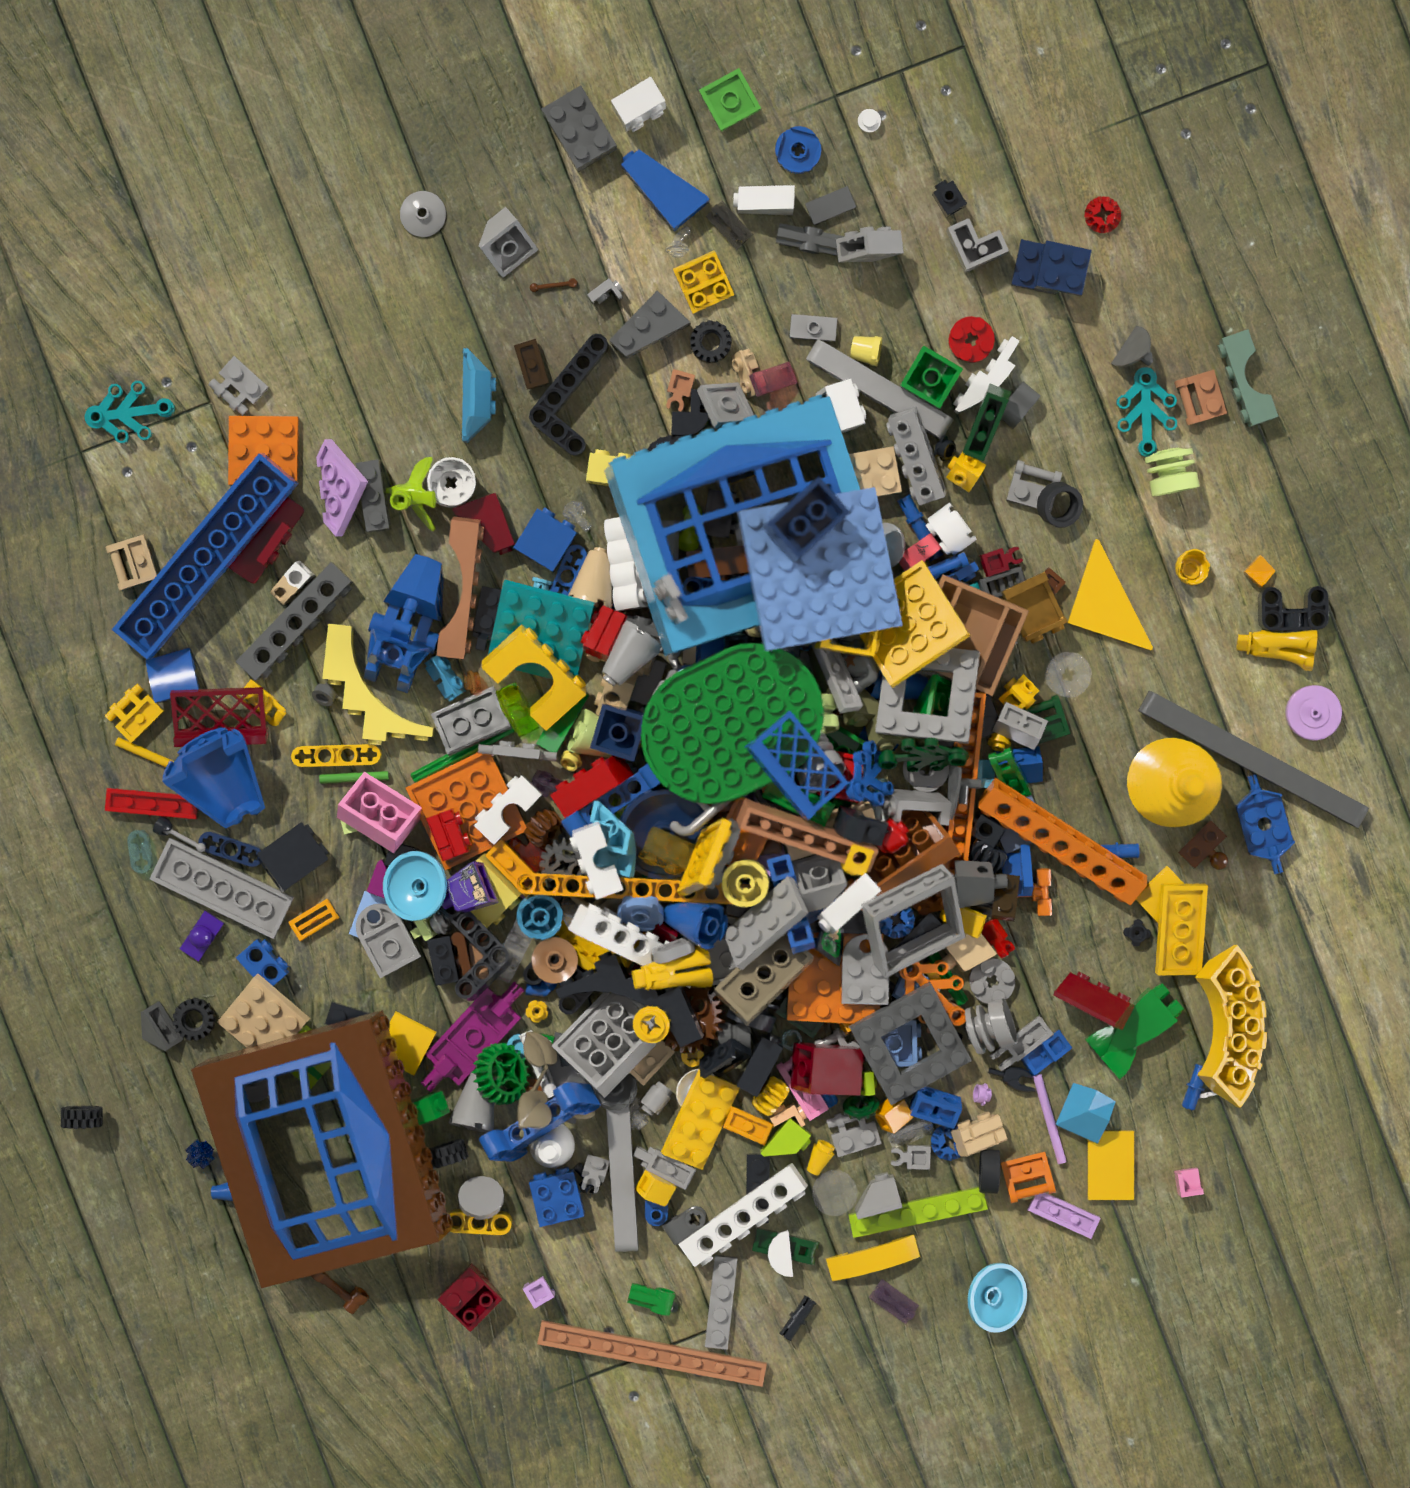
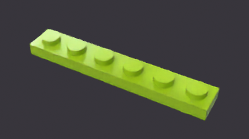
M979 1187L903 1202L901 1203L902 1208L857 1219L856 1213L848 1214L853 1238L988 1210L985 1194L979 1192Z

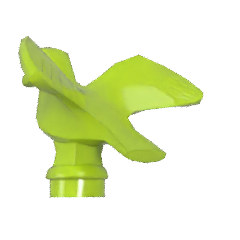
M426 457L414 466L411 476L405 484L386 488L385 492L392 494L390 503L394 509L405 510L411 506L426 527L434 532L436 528L433 521L423 508V504L432 508L436 506L435 491H426L422 488V482L433 460L432 457Z

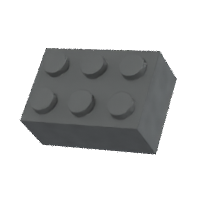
M581 85L541 109L578 173L617 150L615 141Z

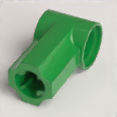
M632 1283L627 1303L649 1308L654 1313L669 1316L676 1293L665 1288L656 1287L655 1289Z

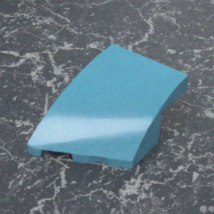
M594 801L590 822L595 823L599 821L607 846L595 852L593 862L602 868L615 865L618 875L629 878L634 877L636 845L633 832L601 802Z

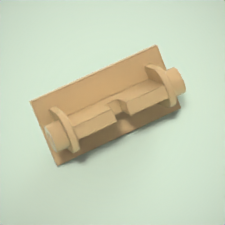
M746 349L732 355L733 369L738 373L741 381L740 386L747 399L756 394L759 395L766 392L764 388L766 384L761 372L754 374L752 372L753 369L759 367L754 353L750 349Z

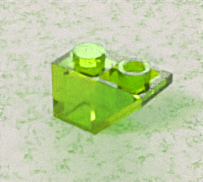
M516 682L495 691L502 712L519 738L540 728L539 724L530 716V705Z

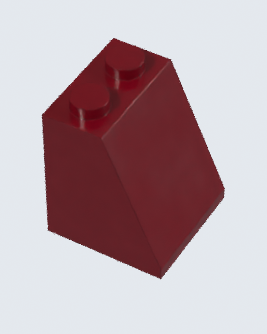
M794 1042L790 1088L808 1094L860 1095L863 1086L862 1066L865 1062V1056L861 1048L853 1046Z

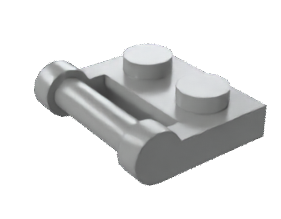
M1018 460L1006 500L1037 509L1038 497L1045 486L1020 480L1021 473L1054 483L1060 482L1062 472H1050L1026 465L1024 461ZM1055 497L1053 498L1050 504V512L1052 510Z

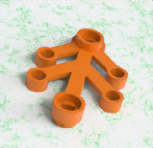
M937 960L932 964H920L918 961L912 964L913 969L911 972H906V968L899 971L900 976L905 979L904 995L914 990L915 981L920 986L930 982L952 1024L960 1026L966 1022L965 1010L960 1006H953L937 990L949 988L960 990L964 986L963 979L953 975L949 979L927 980L922 975L923 973L934 972L939 975L946 974L949 969L946 962ZM940 964H944V969L942 971H938V966ZM959 979V984L953 986L954 980ZM955 1011H958V1016L956 1018H953L952 1014ZM921 1015L917 1017V1019L921 1023L926 1024L925 1021L921 1019Z

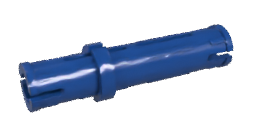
M910 494L897 501L907 518V524L910 523L918 540L931 533L922 518L924 516L922 511L919 512ZM938 550L936 554L929 558V561L937 559L943 553Z

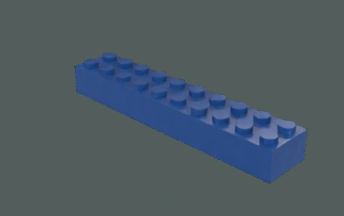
M259 453L112 630L144 658H153L299 483L264 453Z

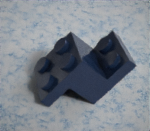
M1021 239L1011 285L1054 295L1058 292L1082 296L1092 250L1048 240L1042 244Z

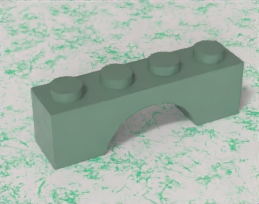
M1247 329L1220 339V345H1217L1220 357L1225 358L1227 363L1225 372L1228 379L1233 381L1235 388L1232 391L1236 402L1240 401L1242 407L1240 415L1243 423H1247L1248 427L1279 417L1272 396L1255 391L1246 380L1245 366L1247 360L1256 351L1249 330Z

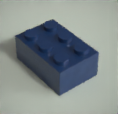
M818 477L764 524L762 528L791 561L795 562L851 512L823 480Z

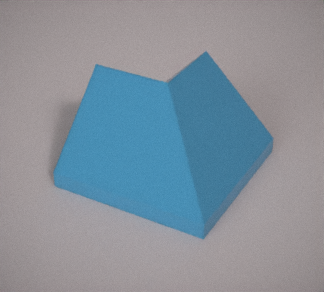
M1073 1083L1055 1125L1098 1144L1110 1121L1116 1101L1095 1089Z

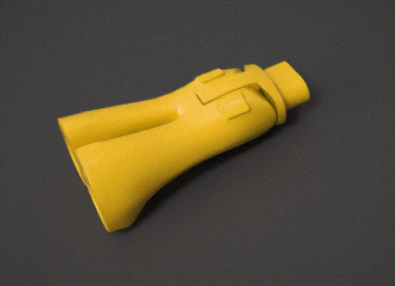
M1261 630L1249 632L1248 635L1238 634L1236 650L1246 651V655L1250 653L1257 657L1289 661L1300 666L1305 671H1312L1318 632L1317 630L1275 633Z
M695 945V951L665 963L652 962L641 966V969L632 971L634 988L644 987L645 990L679 986L711 987L713 984V973L711 968L707 966L687 972L675 973L676 970L711 964L708 949Z

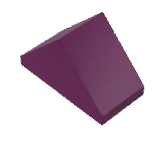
M384 858L377 862L366 891L384 898L383 880L388 868L385 865Z

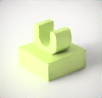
M433 916L424 920L414 921L417 927L410 931L414 939L422 935L424 940L427 941L437 935L430 924V918Z

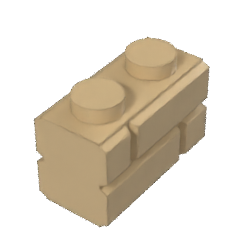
M984 1112L976 1116L978 1120L973 1122L965 1120L957 1123L958 1128L951 1130V1134L960 1156L968 1157L1007 1140L998 1114Z

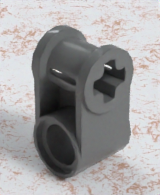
M692 1206L665 1222L662 1227L672 1243L677 1245L704 1226L706 1212L700 1206ZM692 1213L696 1216L700 1215L699 1222L696 1220L691 1221Z

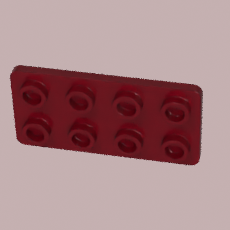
M287 497L229 568L248 582L256 583L267 566L276 561L280 554L278 550L282 544L286 545L293 535L291 531L304 514V508Z

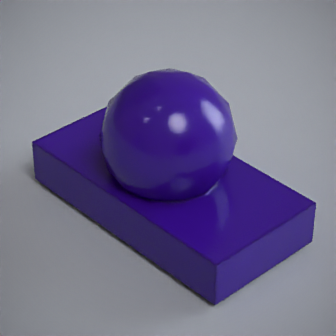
M205 910L190 931L180 950L199 962L224 925V922Z

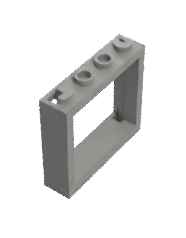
M943 864L861 904L873 962L885 978L965 938L955 879ZM941 891L947 923L885 954L878 922Z

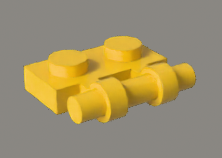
M138 683L132 689L129 688L125 692V696L118 703L114 702L110 706L111 710L105 715L111 722L117 716L121 719L115 727L130 743H133L165 712L158 703L154 702V699L149 694L142 700L139 698L138 695L144 689ZM133 702L136 706L126 714L124 709Z

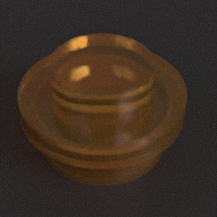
M472 670L468 671L467 676H464L466 690L470 689L471 693H476V690H481L479 673Z

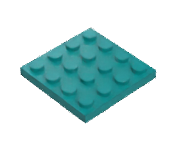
M504 580L488 655L522 624L526 629L528 627L537 634V640L542 645L546 643L553 650V655L558 660H564L570 667L569 671L576 676L579 673L583 655L581 639L585 631L589 629L595 602ZM524 663L514 669L553 679L548 669L537 663Z

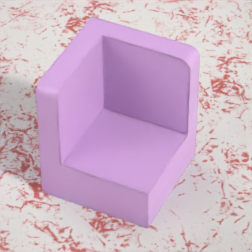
M543 1276L530 1284L526 1283L523 1287L534 1309L555 1296V1291L550 1289Z

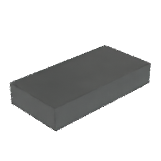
M848 186L805 203L814 226L856 208Z

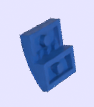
M190 648L145 660L150 687L156 704L171 700V690L200 689Z

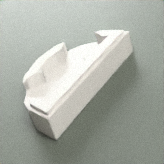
M787 1230L780 1232L773 1238L768 1248V1258L770 1265L777 1273L793 1277L789 1232Z

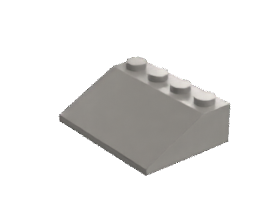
M603 992L558 1038L552 1047L605 1098L659 1042H644L634 1032V1017L640 1009L644 1008L641 1003L629 997ZM655 1016L650 1021H644L649 1024V1033L654 1027H660L655 1024Z

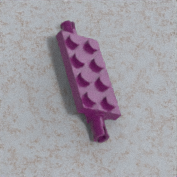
M513 981L501 996L488 987L429 1049L425 1055L435 1065L428 1076L421 1081L424 1087L430 1081H433L427 1087V1090L432 1092L444 1077H449L460 1085L475 1069L473 1063L478 1060L476 1055L482 1053V1049L495 1043L498 1044L521 1019V1016L511 1006L525 991L520 986L513 993L519 985L517 982Z

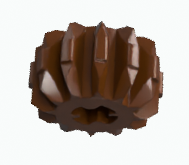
M544 808L541 812L537 811L534 817H531L530 822L526 824L527 828L524 833L533 845L544 849L547 844L552 845L555 839L558 840V835L563 832L561 830L563 828L561 824L562 819L555 811Z

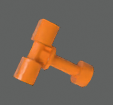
M1050 868L1036 869V883H1033L1032 896H1020L1032 897V901H1037L1038 916L1052 915L1051 898H1048V886H1051Z

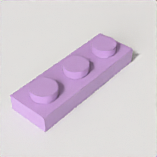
M1048 1193L1034 1195L1028 1207V1211L1090 1239L1100 1221L1099 1216Z

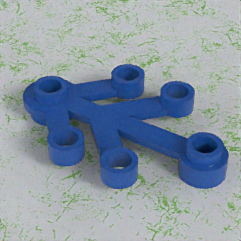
M873 740L864 742L863 751L853 754L854 779L846 785V793L850 800L858 802L865 799L871 802L874 807L884 804V796L893 794L894 787L890 781L881 782L875 778L882 768L879 767L881 751H877L876 743ZM872 754H874L875 763L871 767ZM870 786L879 792L872 793L866 787Z

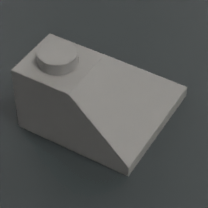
M506 207L487 221L479 243L480 249L502 278L539 250L518 220Z
M815 855L792 862L799 892L808 912L827 908L847 886L841 864L838 861Z
M888 1172L875 1175V1179L870 1180L855 1206L857 1219L902 1208L893 1174L888 1175Z

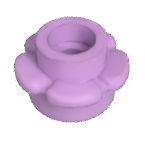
M986 1083L982 1085L977 1084L973 1091V1101L980 1103L981 1106L989 1102L992 1091Z

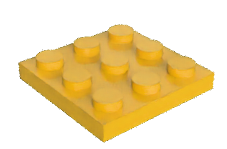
M723 818L701 830L676 893L686 896L711 884L715 874L712 872L713 868L722 858L723 852L721 848L731 835L729 828L732 822Z

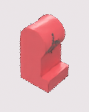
M930 533L907 548L899 564L904 571H907L921 560L925 562L942 547Z

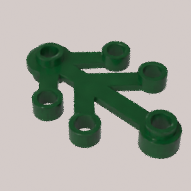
M926 738L925 749L915 746V740L903 739L901 741V750L914 754L895 755V752L892 750H883L879 755V767L882 769H894L897 767V762L907 761V771L918 772L928 764H930V770L941 771L948 765H965L969 759V753L962 747L949 749L941 746L937 738Z

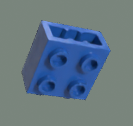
M544 507L542 511L537 508L513 548L554 572L578 533L574 531L576 526L566 520H563L561 523L554 519L556 514Z
M562 1167L556 1169L554 1174L547 1175L546 1172L533 1175L534 1179H530L529 1186L539 1227L585 1216L574 1169L569 1170V1167Z

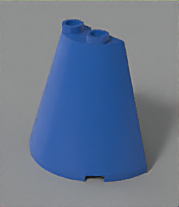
M218 728L194 738L177 752L179 757L174 762L169 761L163 773L162 781L166 786L225 829L239 824L245 814H251L252 816L265 809L245 738L236 729L228 731L227 728Z

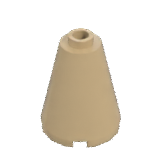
M595 547L594 550L588 552L568 596L595 602L592 613L596 610L600 611L603 605L612 609L610 563L607 550Z

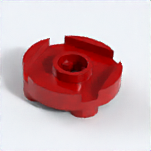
M964 317L958 320L950 330L948 338L950 351L956 358L967 363L980 362L989 355L994 347V332L991 326L981 317ZM971 333L972 336H977L978 339L975 341V346H972L970 343L966 344L967 334Z

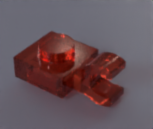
M513 837L508 844L513 850L521 854L519 857L535 873L540 868V861L544 860L541 858V853H548L531 842L526 846L517 837Z

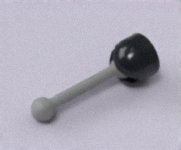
M160 816L153 827L154 833L160 836L172 834L196 847L198 852L205 850L203 843L198 844L172 830V823L167 818Z

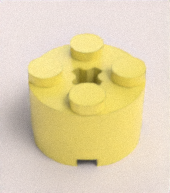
M742 859L734 862L726 869L722 878V889L725 897L732 904L740 907H750L758 904L766 896L770 887V878L767 870L759 862L751 859ZM750 878V885L752 887L742 888V881L740 879Z

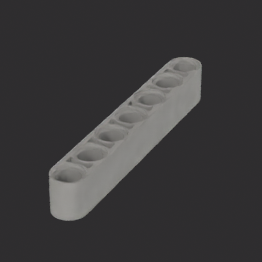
M817 339L806 357L809 363L841 382L851 379L852 384H856L860 393L894 413L917 406L925 431L938 439L945 436L954 421L947 414Z
M629 1105L621 1110L606 1109L615 1252L638 1251Z

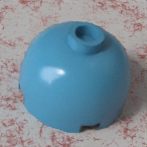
M528 895L518 906L516 912L517 923L521 931L532 939L543 940L552 937L562 925L563 911L559 903L552 896Z

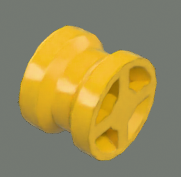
M697 1048L695 1054H691L689 1051L686 1054L681 1053L682 1061L690 1067L698 1066L700 1064L699 1059L704 1056V1051H698Z

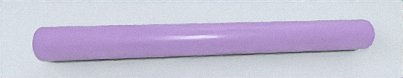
M1037 1074L1033 1076V1080L1057 1163L1062 1164L1067 1162L1057 1126L1055 1125L1042 1074Z

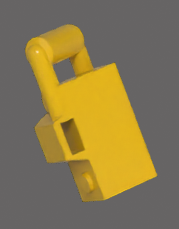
M251 679L244 688L262 686ZM263 688L266 721L272 726H278L287 713L286 709ZM248 694L245 697V700L247 699L250 705L253 704L255 706L259 702L258 694ZM275 707L277 712L271 718L268 714Z

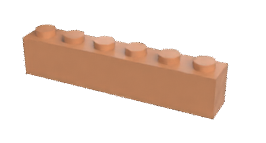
M748 799L744 800L737 817L740 829L844 864L852 844L872 849L874 854L869 864L868 872H870L878 853V849L874 844L851 841L837 834L833 828L822 826L816 822ZM857 852L853 855V862L856 864H861L866 860V855L863 852Z

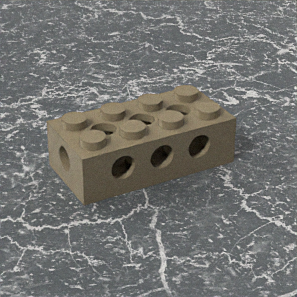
M786 932L743 970L736 967L714 989V994L748 1026L813 962L814 956L808 950L793 954ZM781 954L787 960L784 963H777L774 957ZM760 971H767L770 977L763 980L757 974ZM744 987H750L754 993L750 996H745L741 990Z

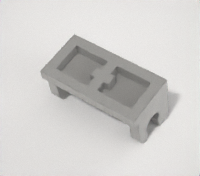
M1006 702L992 731L1034 750L1042 737L1048 721Z

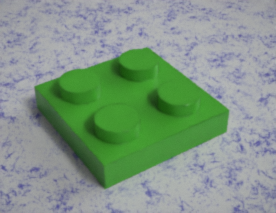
M740 68L699 90L720 132L761 110Z

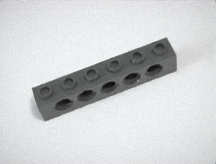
M331 562L235 662L255 681L260 679L264 681L273 672L271 667L276 662L280 664L289 655L287 653L288 649L292 645L297 647L305 638L302 635L308 629L312 631L321 622L318 618L324 612L328 614L335 608L337 604L334 602L338 597L344 598L352 590L350 585L353 581L336 564ZM330 583L334 587V592L331 596L326 597L322 589L324 585ZM311 600H315L318 604V609L314 613H309L306 608L307 603ZM298 616L302 620V626L294 630L291 627V620ZM279 633H283L286 637V642L283 646H278L275 643V637ZM262 650H267L270 653V659L266 663L261 662L259 659V653Z

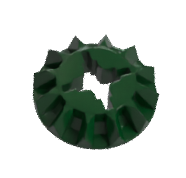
M851 1095L843 1103L844 1115L849 1116L850 1120L855 1118L859 1121L862 1118L869 1120V1117L875 1116L876 1112L880 1109L879 1100L874 1095Z

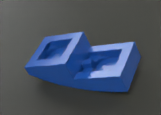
M1057 1030L1050 1038L1023 1057L1021 1061L1028 1071L1035 1076L1049 1064L1056 1062L1070 1051L1072 1047L1061 1031Z

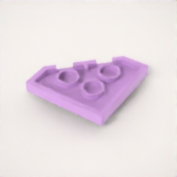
M325 439L316 457L317 467H321L322 480L319 481L321 499H325L326 512L323 513V522L335 537L344 535L368 481L332 439Z

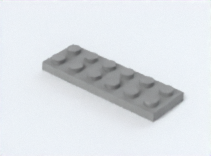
M173 838L168 839L150 877V880L272 939H275L294 899L293 896L285 892L281 893L279 889L202 852H198L196 849Z

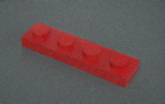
M106 788L105 811L188 819L198 818V808L179 794Z

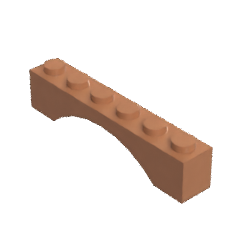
M453 517L451 520L449 544L456 553L460 563L462 594L456 613L439 633L437 656L464 659L466 653L471 652L472 640L468 639L469 631H473L474 617H470L471 608L476 607L477 595L473 594L474 586H478L479 572L475 571L476 563L481 562L482 549H478L479 540H483L484 527L481 526V520Z

